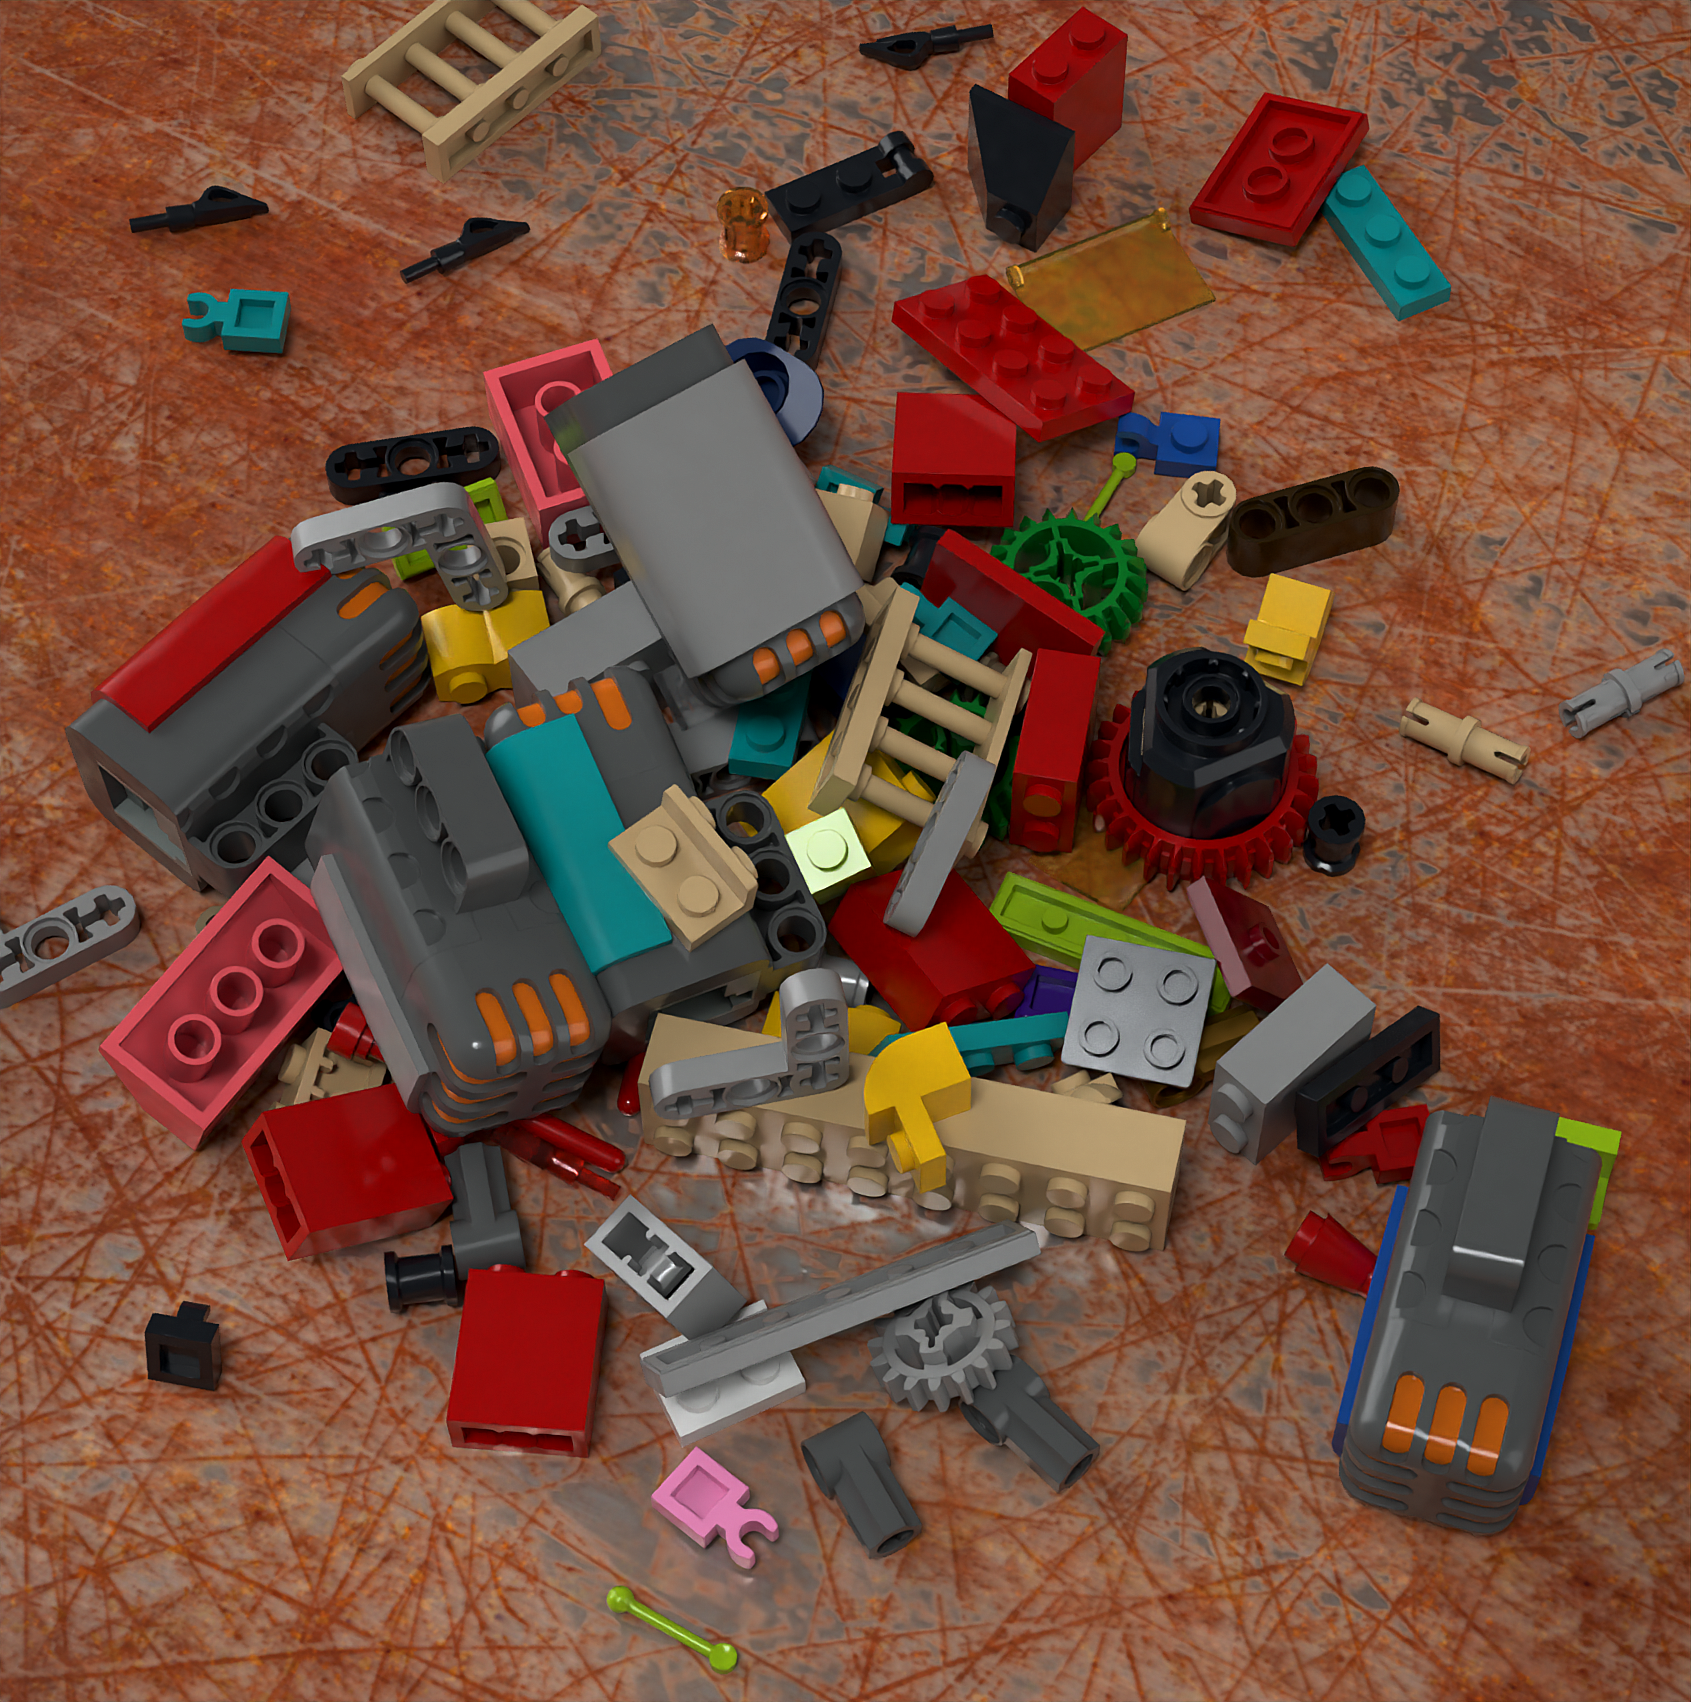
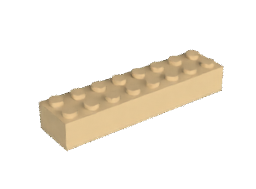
M662 1013L657 1014L637 1083L644 1142L654 1145L655 1148L663 1153L673 1156H687L690 1153L714 1157L729 1167L741 1170H749L755 1166L781 1171L787 1177L803 1183H815L819 1180L847 1185L854 1192L865 1196L878 1197L887 1193L911 1198L920 1206L932 1210H946L950 1207L978 1212L986 1220L995 1223L1009 1219L1013 1222L1021 1221L1044 1226L1049 1232L1062 1237L1073 1238L1079 1237L1082 1234L1108 1239L1115 1246L1129 1251H1144L1148 1248L1164 1250L1179 1180L1186 1120L971 1077V1109L932 1123L946 1152V1185L920 1194L910 1171L904 1174L898 1172L887 1140L869 1146L866 1139L864 1126V1084L868 1070L876 1057L849 1052L848 1079L841 1086L831 1091L680 1120L664 1119L657 1116L654 1111L648 1082L650 1075L657 1068L679 1060L780 1042L782 1038Z

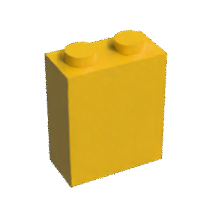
M834 730L761 794L773 807L785 835L824 817L807 809ZM877 749L872 754L867 752L864 763L872 766L871 774L930 803L937 800L929 786L914 771L911 770L908 774H905L896 763L895 758ZM860 797L856 802L846 798L839 808L844 807L852 818L878 876L889 873L912 853L923 828ZM739 822L749 837L758 834L757 830L749 823ZM845 894L822 905L814 898L824 922L830 923Z

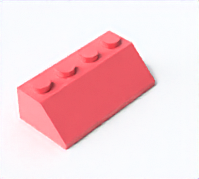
M269 855L98 1049L142 1109L194 1151L311 1017V1013L320 1002L325 1000L346 976L311 895V889Z

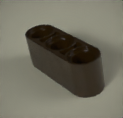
M1370 466L1244 500L1233 509L1231 514L1226 549L1227 562L1240 575L1256 578L1378 545L1386 541L1392 534L1400 493L1398 481L1393 474L1385 469Z

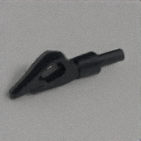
M992 24L959 30L956 29L955 25L930 30V32L903 33L880 38L872 43H862L859 45V51L862 55L880 60L894 67L913 71L918 69L924 59L933 53L959 50V44L993 38L994 34Z
M211 186L204 191L199 200L194 201L192 204L165 207L166 213L129 219L132 233L169 227L170 232L196 227L195 224L208 226L251 218L252 215L268 213L269 207L265 202L245 196L234 190L222 186Z
M482 217L470 218L465 222L460 237L456 241L431 250V257L401 270V278L405 284H408L436 270L440 274H444L464 263L465 260H472L486 255L512 242L515 237L529 233L530 227L527 222Z

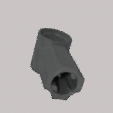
M483 1142L458 1146L456 1151L444 1156V1161L451 1177L452 1185L450 1190L454 1198L451 1202L454 1221L449 1222L459 1280H467L469 1268L487 1270L493 1265L507 1264L517 1266L523 1270L527 1269L516 1209L511 1210L500 1146H489Z
M1009 1354L1013 1362L1011 1370L993 1371V1376L998 1386L993 1390L984 1388L981 1385L977 1386L972 1390L974 1402L967 1405L960 1399L958 1402L959 1408L965 1419L980 1436L995 1446L1006 1444L1047 1484L1059 1493L1067 1487L1070 1488L1086 1473L1093 1460L1099 1455L1100 1445L1050 1400L1049 1390L1040 1376L1021 1358Z
M861 1411L801 1442L800 1445L804 1459L815 1482L827 1498L834 1496L869 1559L880 1556L885 1558L906 1547L914 1537L921 1533L922 1524L890 1470V1457L882 1437L865 1412Z

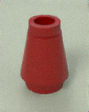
M1311 1210L1283 1254V1257L1296 1264L1295 1272L1350 1293H1357L1365 1299L1367 1298L1378 1258L1377 1255L1329 1213L1323 1218Z

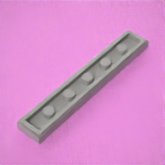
M1009 1219L1003 1220L644 1357L643 1361H640L646 1384L665 1398H669L1041 1254L1035 1231Z

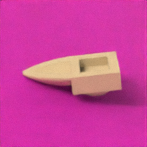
M1084 1069L1050 1085L1055 1094L1109 1104L1124 1096L1123 1092L1118 1089L1111 1072L1091 1080L1087 1070Z

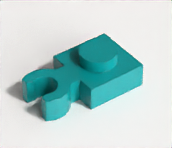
M230 289L228 302H218L212 295L197 292L188 294L187 302L190 315H203L204 317L201 319H183L182 327L185 339L192 342H206L216 336H221L224 350L268 353L283 352L291 312L289 292Z

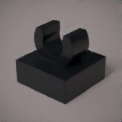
M183 1301L177 1316L159 1313L152 1314L144 1332L149 1380L211 1391L215 1390L222 1373L219 1324L206 1322L211 1311L210 1305Z

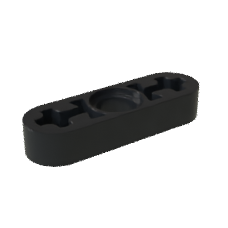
M808 232L793 241L765 337V341L771 342L788 352L791 344V334L799 336L800 350L794 353V357L808 364L814 371L818 366L842 275V249L840 243L833 236L824 232ZM814 257H821L824 259L819 261L816 279L808 277V264L812 263ZM800 298L812 299L820 306L815 312L808 315L795 314L788 308L791 302Z
M476 426L344 445L334 450L329 455L325 464L330 493L337 501L353 506L379 499V492L389 493L411 490L432 484L433 480L455 483L463 487L489 477L495 480L501 470L497 438L489 430ZM478 452L480 461L468 463L466 453ZM440 455H447V468H441ZM410 457H422L430 462L429 467L417 475H406L397 469L403 460ZM379 464H386L388 476H380ZM360 469V479L348 480V471Z

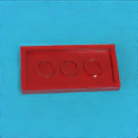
M987 274L972 276L967 280L938 289L926 290L921 294L894 302L891 320L893 324L1039 443L1132 411L1135 396L1134 390Z

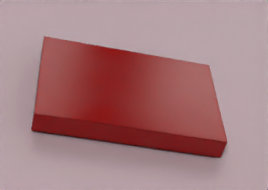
M1264 92L1189 207L1191 223L1295 247L1369 131L1367 114Z
M948 528L936 543L920 592L937 608H940L946 599L950 597L998 633L997 638L985 654L989 651L999 654L1001 663L1008 666L1021 648L1033 653L1026 676L1029 678L1033 675L1038 648L1088 656L1096 655L1105 634L1102 628L954 530Z

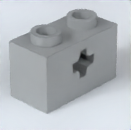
M631 1194L584 1244L615 1275L688 1340L723 1328L747 1302L709 1262Z

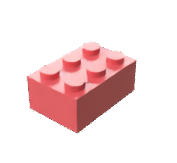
M598 338L483 372L490 419L543 551L549 547L548 533L551 524L558 516L590 505L543 417L565 401L613 375ZM600 524V533L605 535L606 533ZM578 534L567 536V544L582 542Z

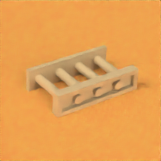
M436 0L366 57L356 60L349 67L348 71L341 76L347 112L356 120L378 102L422 134L427 172L444 184L602 54L599 18L597 14L584 5H580L566 18L557 21L528 0ZM498 6L541 38L525 51L516 52L478 25L477 22ZM459 38L502 70L486 83L477 85L438 57L437 54L455 39ZM419 70L462 102L445 116L436 117L396 87Z
M897 586L872 621L807 809L826 816L838 810L846 798L856 802L860 797L924 828L934 804L871 774L872 766L864 763L867 752L872 754L877 749L944 783L956 759L887 726L888 718L880 715L883 705L889 706L893 702L976 743L972 754L995 764L997 769L1013 715H1018L1029 696L1031 681L1025 677L1033 653L1021 648L1001 674L919 633L920 626L913 623L912 620L920 597ZM908 655L990 696L984 718L903 679L904 672L896 668L899 659L904 660ZM991 785L951 870L963 855L972 859L983 843L988 830V823L982 821L981 817Z

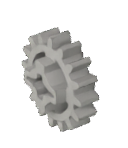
M974 1280L960 1285L957 1289H949L893 1311L895 1315L892 1319H876L874 1326L879 1337L871 1339L867 1343L873 1358L870 1364L880 1386L886 1387L891 1400L895 1403L907 1397L912 1410L918 1412L926 1405L928 1400L935 1401L939 1412L947 1411L950 1399L956 1396H960L967 1405L973 1403L974 1394L972 1390L979 1385L991 1390L997 1387L993 1371L1011 1370L1013 1362L1008 1351L1019 1347V1340L1014 1331L1016 1325L1006 1301H999L995 1289L990 1285L978 1292Z

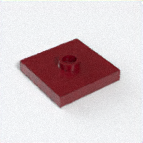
M1205 876L1186 888L1188 899L1215 960H1217V965L1231 997L1265 1012L1272 1013L1303 985L1269 906Z

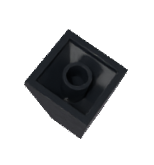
M975 84L969 91L967 168L985 227L1003 241L1012 244L1016 243L1036 253L1071 208L1075 131Z

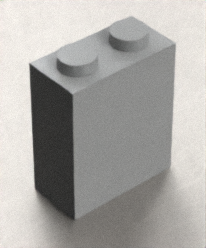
M1328 963L1325 964L1216 1061L1208 1124L1217 1141L1232 1153L1240 1151L1256 1166L1297 1128L1294 1113L1296 1092L1369 1041L1376 1004Z

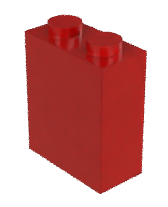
M1083 6L1012 70L1008 77L1009 100L1075 131L1073 172L1122 126L1128 34Z
M897 392L891 478V523L1013 527L1016 424L981 395Z
M1038 648L1013 770L1009 844L1022 845L1036 852H1051L1054 850L1072 853L1085 786V769L1088 764L1089 749L1095 733L1101 657Z
M954 868L949 873L926 923L914 938L883 923L885 910L904 869L852 883L849 886L827 929L911 1032H917L946 1022L948 1027L968 1025L991 1016L994 1019H1000L1014 1011L1024 998L1022 990L1036 969L1035 964Z
M395 1083L263 1111L241 1140L287 1261L429 1228L453 1201L454 1198L450 1190L452 1185L451 1177L446 1166L437 1159L427 1134V1123L422 1114H413L406 1108Z
M507 1264L493 1265L487 1270L469 1268L446 1417L452 1447L589 1458L609 1308L605 1279L594 1278L592 1275L579 1270H561L555 1273V1275L527 1273L517 1266Z

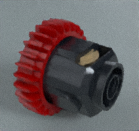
M1205 647L1178 650L1161 657L1149 665L1146 683L1142 690H1135L1131 709L1122 704H1116L1112 722H1101L1098 730V740L1092 741L1089 749L1088 764L1085 769V803L1087 811L1093 813L1092 825L1094 833H1105L1104 845L1106 852L1123 849L1121 862L1124 869L1138 862L1143 863V880L1145 882L1150 880L1157 872L1166 875V888L1168 891L1174 888L1178 879L1190 881L1191 885L1203 876L1224 886L1226 885V879L1234 877L1246 889L1250 884L1252 870L1268 879L1273 871L1274 861L1287 865L1291 858L1293 847H1302L1308 827L1309 810L1317 801L1319 792V778L1316 777L1317 757L1309 754V735H1296L1298 724L1290 695L1262 680L1258 672L1242 659L1230 654L1210 651Z

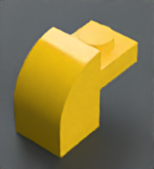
M1271 573L1257 620L1250 619L1243 643L1249 645L1244 661L1260 674L1303 686L1318 651L1336 592Z
M946 1022L906 1035L885 1047L872 1062L864 1084V1126L869 1146L887 1140L898 1172L904 1174L910 1171L920 1194L946 1185V1152L932 1123L971 1109L972 1078Z

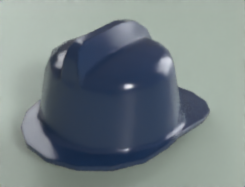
M756 337L737 339L726 345L725 347L734 364L743 359L746 360L792 446L794 447L803 442L817 426L823 411L824 390L819 375L808 364L775 344Z

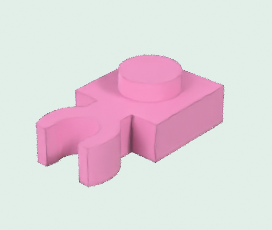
M697 1446L651 1495L652 1507L704 1549L719 1534L726 1540L727 1550L731 1559L739 1566L751 1569L755 1564V1553L741 1542L742 1537L751 1531L762 1533L773 1543L779 1537L778 1525L769 1513L760 1509L742 1508L750 1499L749 1487Z

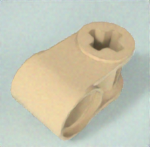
M1216 471L1199 472L1187 479L1182 488L1161 512L1154 515L1147 522L1135 541V546L1138 549L1137 557L1144 558L1146 568L1181 590L1186 591L1191 588L1201 577L1209 562L1228 541L1230 518L1236 504V488L1233 482L1226 475Z

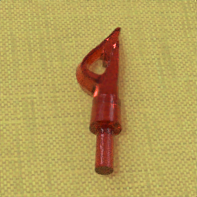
M506 1123L495 1129L480 1130L492 1142L501 1146L522 1162L539 1168L542 1171L547 1170V1173L573 1187L575 1182H578L612 1201L615 1200L621 1188L616 1183L585 1168L586 1160L558 1148L557 1150V1147L513 1124Z

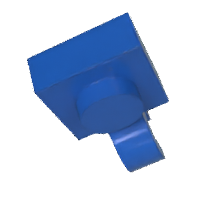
M1130 412L1121 415L1118 418V428L1115 435L1114 456L1118 453L1126 452L1132 454L1136 459H1155L1154 474L1190 478L1199 472L1216 471L1220 418L1161 412L1159 426L1151 423L1145 416Z

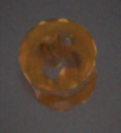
M735 187L723 193L717 201V217L720 224L723 225L718 240L721 254L731 262L750 264L759 261L767 254L770 234L764 223L768 218L769 205L765 195L759 190L751 187Z

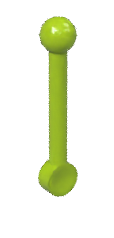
M1121 452L1114 456L1112 474L1083 518V521H1087L1096 512L1099 516L1122 479L1129 478L1135 473L1136 458L1132 454Z
M616 1586L608 1592L606 1597L607 1605L613 1612H629L709 1658L711 1669L718 1674H728L735 1669L737 1652L730 1644L719 1643L713 1645L636 1601L632 1591L626 1586Z

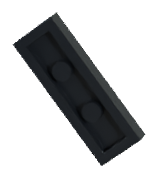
M1418 1005L1296 1092L1294 1105L1297 1124V1149L1319 1158L1439 1071L1440 1014Z

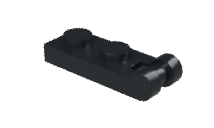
M894 131L883 137L879 144L873 148L764 192L765 208L791 246L793 241L802 234L808 232L826 233L917 195L930 186L934 175L923 159L915 158L913 155L914 145L906 133ZM896 169L897 172L895 174L884 177L883 173Z

